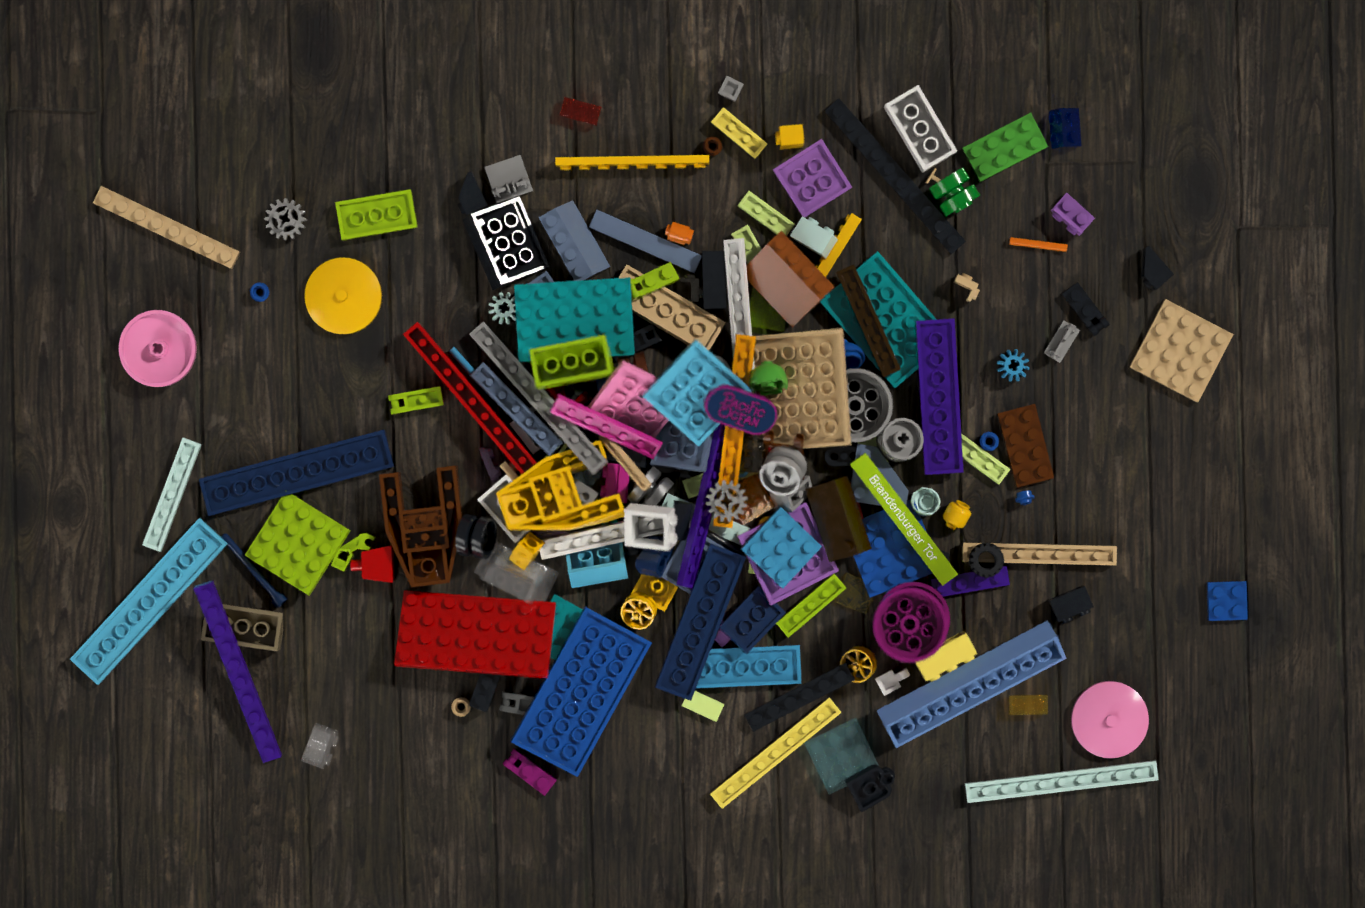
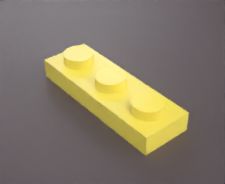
M724 107L711 121L715 127L754 159L767 146L763 139Z

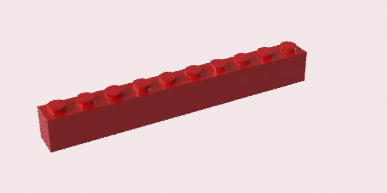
M419 322L415 323L403 334L521 474L538 463Z

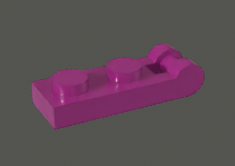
M515 748L511 751V756L508 760L505 759L502 763L544 796L557 781ZM517 759L522 762L519 767L514 765Z

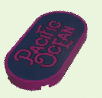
M727 384L718 385L719 387L715 389L712 388L705 396V411L708 417L717 423L753 435L768 432L776 423V407L768 398Z

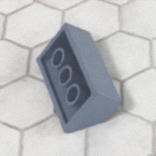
M573 200L539 217L574 281L589 280L610 268L608 261Z

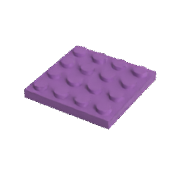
M806 502L800 504L793 512L787 513L822 547L783 589L747 556L770 605L839 571L835 561L829 562L817 524ZM764 523L737 536L742 547Z

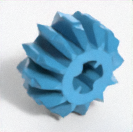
M1017 349L1013 351V356L1011 351L1007 350V357L1004 354L1000 355L1004 361H997L998 365H1002V368H998L997 372L1004 370L1001 377L1005 378L1009 375V382L1012 381L1013 375L1015 380L1019 381L1020 377L1018 374L1025 377L1026 374L1022 370H1029L1028 366H1024V363H1028L1029 359L1022 361L1025 353L1017 356ZM1011 360H1014L1013 363L1017 362L1018 366L1015 367V371H1012L1013 368L1009 369L1008 367L1011 364Z

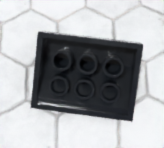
M520 196L470 214L463 219L492 290L509 285L550 267Z

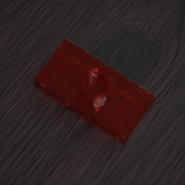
M564 97L560 116L597 126L602 107Z

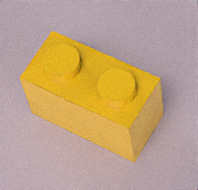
M803 124L779 126V130L775 134L776 145H780V150L803 148Z

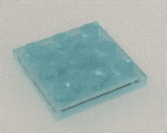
M856 717L804 742L829 795L846 787L845 779L870 765H878Z

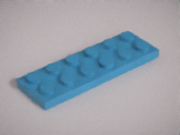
M800 645L753 647L747 654L740 648L711 649L696 688L802 684Z

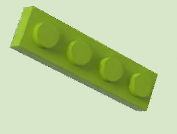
M832 574L776 624L789 638L842 593L846 586L835 574Z

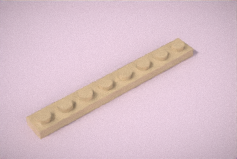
M103 186L100 187L94 199V204L230 269H233L240 254L239 251Z
M962 542V562H969L971 550L981 543ZM991 543L999 547L1003 553L1004 563L1117 564V546ZM983 552L978 559L979 562L994 563L995 561L994 556L990 552Z

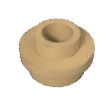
M459 697L453 701L451 708L455 715L463 717L470 712L471 706H469L470 702L466 698ZM458 704H464L465 709L459 710Z

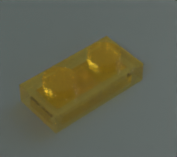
M1009 695V715L1048 714V695Z

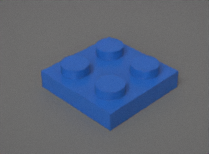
M1246 581L1207 582L1208 621L1248 620Z

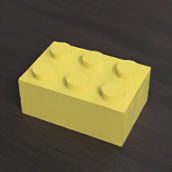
M961 631L945 640L941 648L933 656L923 661L915 662L923 679L933 682L941 677L940 673L944 671L949 673L958 668L957 664L961 662L966 664L975 659L974 655L977 652L967 633Z

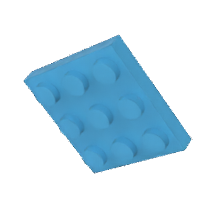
M779 507L743 545L741 550L783 589L822 546L782 507Z

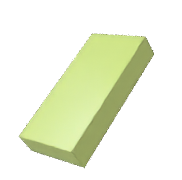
M695 691L692 700L684 699L682 706L717 722L724 704Z

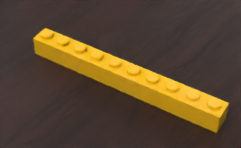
M853 213L847 215L845 225H841L838 231L840 233L838 236L835 235L838 240L827 258L821 257L819 260L821 262L820 265H816V268L825 277L862 220Z

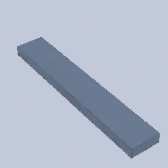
M596 210L589 226L591 229L662 260L671 262L692 273H695L702 257L700 254L599 210Z
M484 362L470 375L549 456L563 444Z

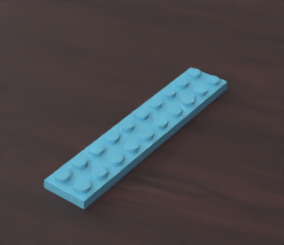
M199 518L70 660L99 685L228 543Z

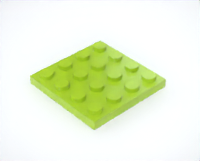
M293 494L281 497L245 556L310 596L351 530Z

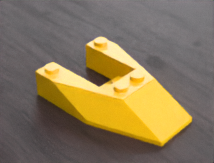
M601 440L592 442L595 448L607 460ZM571 449L545 457L496 493L508 530H573L624 517V507L619 494L585 505L581 504L572 474L588 468Z

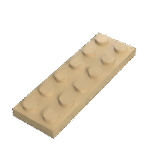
M626 264L618 278L634 279L643 274ZM639 285L635 286L637 291L641 290ZM666 287L636 301H632V313L688 346L696 338L705 348L710 350L726 323Z

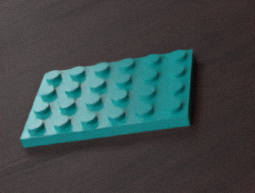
M877 251L856 270L901 370L885 377L895 389L918 369L915 321L937 319ZM840 283L820 303L879 370Z
M630 278L514 285L519 362H531L529 349L606 335L612 357L635 355Z

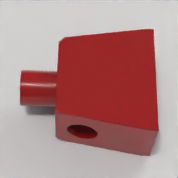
M392 545L361 552V559L350 561L351 571H362V579L395 582L394 549Z

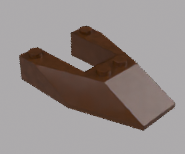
M457 466L436 468L441 506L405 510L400 472L379 474L385 532L411 587L450 583L457 551L456 533L462 518Z

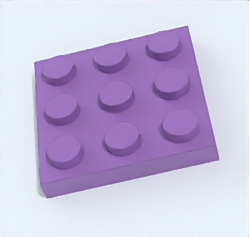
M822 139L773 169L799 213L804 218L852 188Z

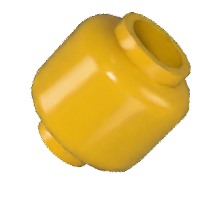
M960 500L950 502L943 513V519L946 521L945 525L953 530L964 528L971 516L970 507Z

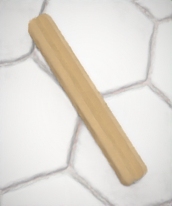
M599 436L602 444L640 489L648 490L651 487L650 481L616 442Z

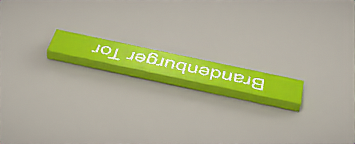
M863 453L851 462L852 468L941 585H945L957 576L956 570L867 453Z

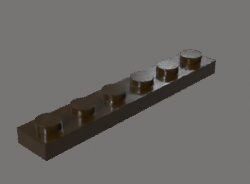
M853 264L837 271L836 274L883 378L901 370L855 265Z

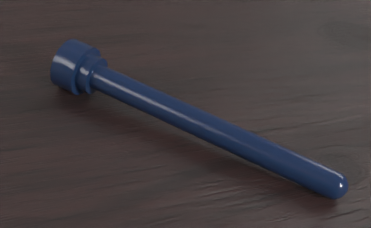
M224 533L221 536L222 539L228 543L227 546L271 596L270 599L274 607L277 609L288 600L284 593L277 592L231 537Z

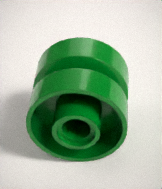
M964 167L929 188L935 199L947 197L940 204V208L945 216L964 210L973 204V200L980 196L975 185L963 188L962 185L970 179Z

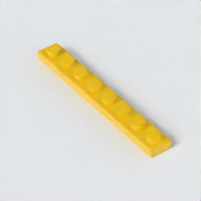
M709 155L555 157V165L560 167V170H571V167H579V170H590L591 166H598L599 170H608L610 166H617V169H629V166H636V169H648V166L656 165V169H666L667 165H675V168H686V165H694V168H706L705 165H709Z

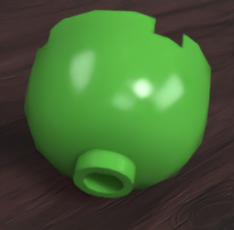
M771 361L762 362L750 374L749 387L752 390L751 392L755 394V391H758L763 396L782 393V388L788 389L786 372L782 367L773 364Z

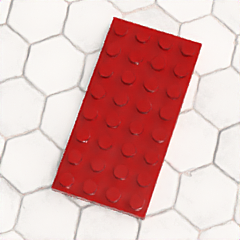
M404 590L394 665L397 667L548 679L556 602Z

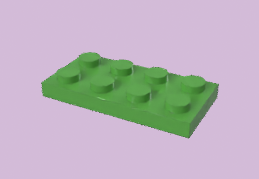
M1029 113L962 149L979 182H982L1049 146L1034 117Z

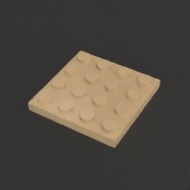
M1164 299L1129 368L1198 403L1234 334Z

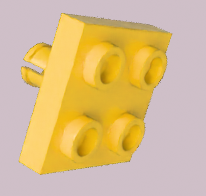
M641 574L631 594L639 592L649 595L655 601L657 608L665 612L678 587L662 577L658 578Z

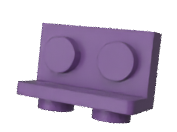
M1068 193L1051 209L1053 212L1052 216L1058 222L1063 221L1067 225L1066 229L1073 235H1081L1095 219Z

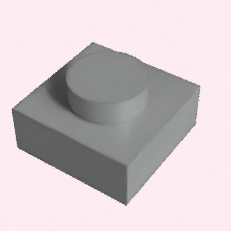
M726 76L718 94L735 102L744 84Z

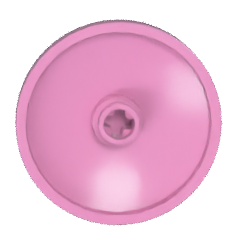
M151 310L134 317L124 328L119 341V356L126 372L137 382L152 387L169 386L183 379L191 370L197 353L196 339L190 326L181 317L162 310Z
M1104 681L1091 685L1079 695L1072 709L1071 725L1076 739L1087 751L1103 758H1118L1131 753L1141 744L1148 730L1149 715L1145 702L1134 689L1120 682Z

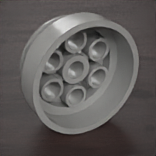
M864 369L846 370L848 404L850 405V402L853 400L860 403L858 411H852L849 406L850 423L854 419L859 420L861 423V427L857 431L850 427L851 442H863L876 437L889 423L893 410L892 396L888 386L876 374ZM856 381L859 384L857 392L850 391V382ZM873 390L876 393L874 401L867 400V391ZM873 409L877 412L875 420L867 418L868 410Z

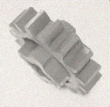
M284 198L283 203L278 199L276 206L270 204L272 210H266L269 217L264 218V220L269 221L266 228H272L270 234L277 233L276 238L280 239L283 236L284 240H287L288 236L295 239V233L301 235L299 229H305L306 227L302 222L307 221L306 218L302 217L306 213L304 210L300 211L302 206L300 204L295 206V200L288 203L287 198ZM285 207L284 211L276 212L278 209ZM294 210L298 215V221L293 216ZM288 214L290 221L284 223L282 217H286ZM273 218L277 219V228L274 225ZM295 227L293 230L285 232L287 228Z
M723 480L722 485L716 482V489L711 487L709 490L712 494L706 495L710 499V501L706 502V505H711L709 513L714 511V518L719 515L722 522L725 518L728 519V522H731L733 516L737 520L739 518L738 513L744 514L742 507L746 508L748 504L744 503L748 496H743L746 490L739 489L740 483L734 486L733 480L729 484H727L726 480ZM730 489L734 490L738 495H733ZM719 490H722V495L720 496V498L714 499L716 493ZM725 495L728 497V499L732 500L729 503V507L726 505L725 502H722V500H724ZM740 503L738 509L732 512V506ZM720 506L722 509H724V513L719 511L716 507Z

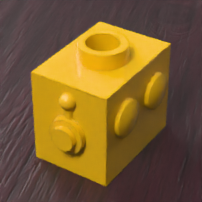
M529 532L512 550L509 560L525 570L536 558L545 542Z

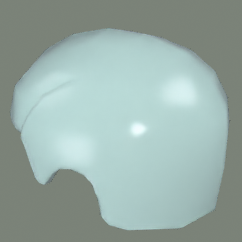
M924 487L913 492L911 497L912 509L921 516L933 515L940 506L938 493L931 488Z

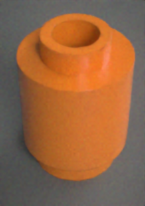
M672 222V225L668 224L665 235L668 236L667 240L682 245H690L694 230L690 229L689 226Z

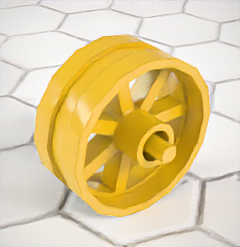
M637 592L626 598L621 607L620 615L627 626L641 630L651 625L657 614V606L649 595ZM629 603L633 608H626V604ZM650 609L652 615L645 611ZM643 616L648 618L649 620L644 621Z
M863 646L851 648L842 656L840 665L846 662V658L852 662L848 666L854 671L853 676L855 680L852 681L853 683L866 681L875 673L877 668L875 655L870 649ZM856 651V659L849 655V653ZM860 652L865 654L866 657L860 658ZM867 659H869L871 665L866 664ZM863 668L871 670L868 676ZM858 671H860L863 678L856 677Z

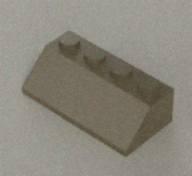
M222 604L239 646L272 651L281 650L283 613ZM204 616L201 640L215 642Z

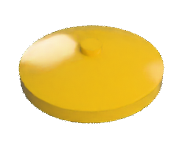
M334 258L324 262L313 271L306 284L305 304L308 313L315 323L332 333L352 334L363 330L375 319L381 307L382 291L378 278L368 266L355 259Z

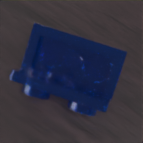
M1059 108L1049 111L1052 149L1081 147L1079 108Z

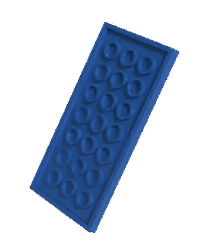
M584 607L552 664L548 679H544L511 738V743L578 777L652 642L597 612Z

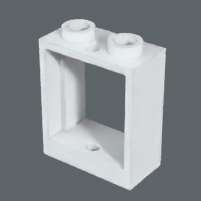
M634 503L628 505L624 509L625 546L669 551L677 542V534L675 533L677 516L675 515V508ZM638 516L663 518L664 540L639 538Z

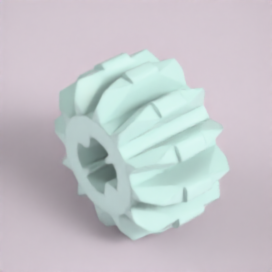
M500 292L499 300L493 296L492 298L496 303H489V306L494 307V309L488 311L489 314L496 313L492 319L495 321L500 316L499 324L503 323L504 318L506 323L510 324L509 317L516 321V317L513 315L516 313V307L513 304L515 296L511 300H509L511 296L509 292H507L506 298ZM507 303V307H510V310L505 311L503 314L501 313L500 306H504Z

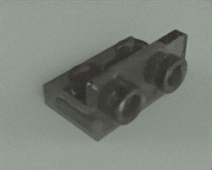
M744 434L740 472L760 473L765 461L763 458V450L765 449L764 435Z

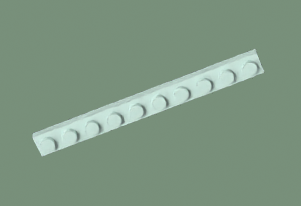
M1154 760L965 783L967 803L1156 781L1159 779L1157 763Z

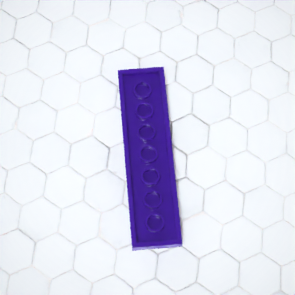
M955 319L915 321L921 426L924 438V475L962 473L963 455Z

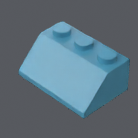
M622 542L566 554L568 575L572 588L628 579Z

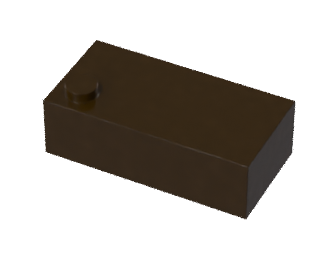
M848 476L805 489L829 562L872 549Z

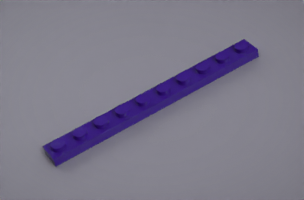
M720 424L713 432L706 472H703L676 585L693 589L713 513H709L711 505H706V502L710 501L706 495L712 494L709 489L711 487L716 489L715 483L719 480L725 425Z
M212 580L197 585L193 589L262 762L265 763L280 758L282 753L215 584Z

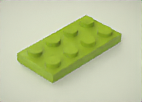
M411 189L335 202L342 241L418 228Z

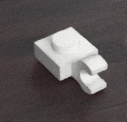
M907 668L896 674L891 669L876 677L875 680L885 696L900 688L899 681L909 677L910 673Z

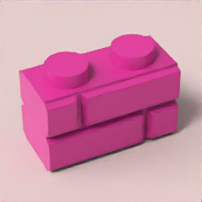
M607 463V467H603L602 478H606L605 486L601 485L600 497L606 498L619 494L622 503H627L630 476L620 464Z

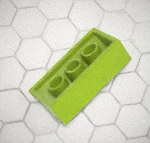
M606 335L529 349L535 386L539 390L610 377L614 372L613 360Z

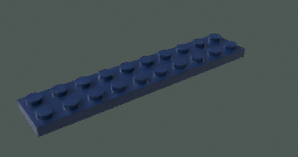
M380 430L200 478L199 482L208 516L391 468L394 467L385 430Z

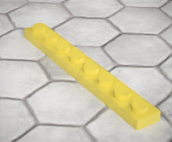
M830 697L827 698L714 789L710 795L723 809L842 712Z

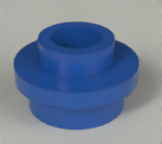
M255 283L250 289V295L255 301L262 302L269 297V288L264 283ZM262 289L263 295L258 296L257 290Z
M993 432L982 434L979 441L980 446L986 451L996 449L999 444L998 436ZM987 438L992 439L991 445L986 444L985 441Z
M1028 490L1017 493L1015 500L1020 505H1028L1032 503L1031 500L1035 499V497Z

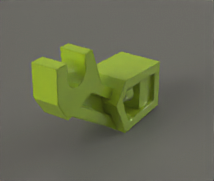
M368 533L359 534L358 537L340 547L331 566L346 571L354 556L353 552L357 549L370 550L371 547L367 546L365 541L366 539L374 541L376 537ZM342 551L349 552L350 555L347 556V561L339 558Z

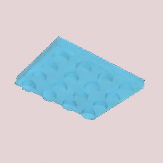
M695 338L642 396L697 446H700L720 425V423L711 420L705 411L704 399L706 394L712 388L715 389L719 387L718 385L722 384L731 385L748 392L752 390Z

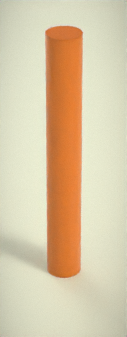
M1010 237L1009 245L1067 252L1068 244Z

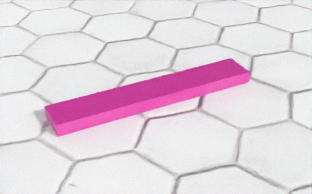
M558 394L550 408V413L651 459L655 458L662 446V441Z

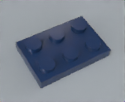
M758 586L720 625L719 629L747 654L786 612L777 603L770 605L763 590Z

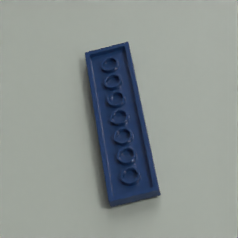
M709 543L694 587L691 590L654 686L655 688L690 701L692 700L744 565L745 556Z

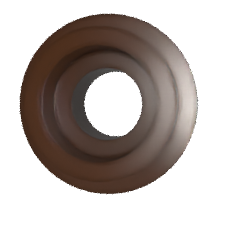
M708 137L703 143L704 152L709 156L718 155L722 150L721 141L717 137ZM711 143L716 144V149L711 150L709 145Z

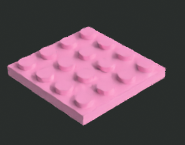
M623 360L588 405V408L653 438H656L669 421L642 396L658 377Z

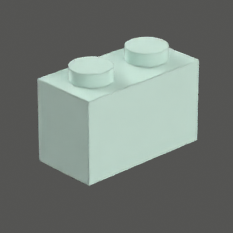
M801 217L790 237L826 259L838 240L833 235L835 232L826 226L824 229L818 226L819 222L811 217L809 219Z

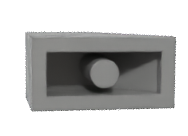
M806 475L798 490L791 495L781 496L770 492L773 508L778 509L782 507L787 512H793L808 498L805 489L812 487L810 476Z

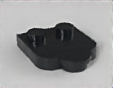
M870 765L844 780L861 813L890 796L892 792L891 784L895 780V773L889 767L881 768L878 765Z

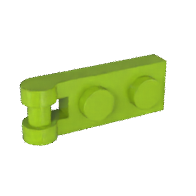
M669 262L637 278L630 279L632 301H636L679 281L680 278L672 263ZM639 285L641 290L637 291L635 286Z
M441 386L388 396L392 405V409H390L391 415L444 405ZM404 399L405 406L400 407L398 400Z

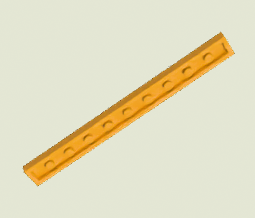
M736 334L732 372L749 387L756 336ZM726 425L718 483L722 485V481L726 480L727 484H729L733 480V485L736 486L739 480L744 431ZM730 489L733 495H737L734 490ZM719 490L717 492L716 498H720V496L722 495V490ZM726 495L724 500H722V502H725L728 507L729 503L732 501L731 499H728ZM735 504L732 506V512L735 511ZM720 506L716 507L719 511L724 513V509H722ZM719 515L714 518L713 526L733 528L734 516L731 522H728L727 518L722 522Z

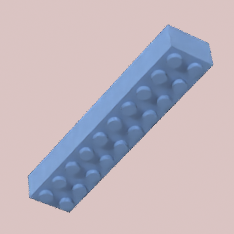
M1046 621L941 676L937 680L919 687L915 691L883 706L877 712L895 747L898 748L1067 658L1056 633L1049 622Z

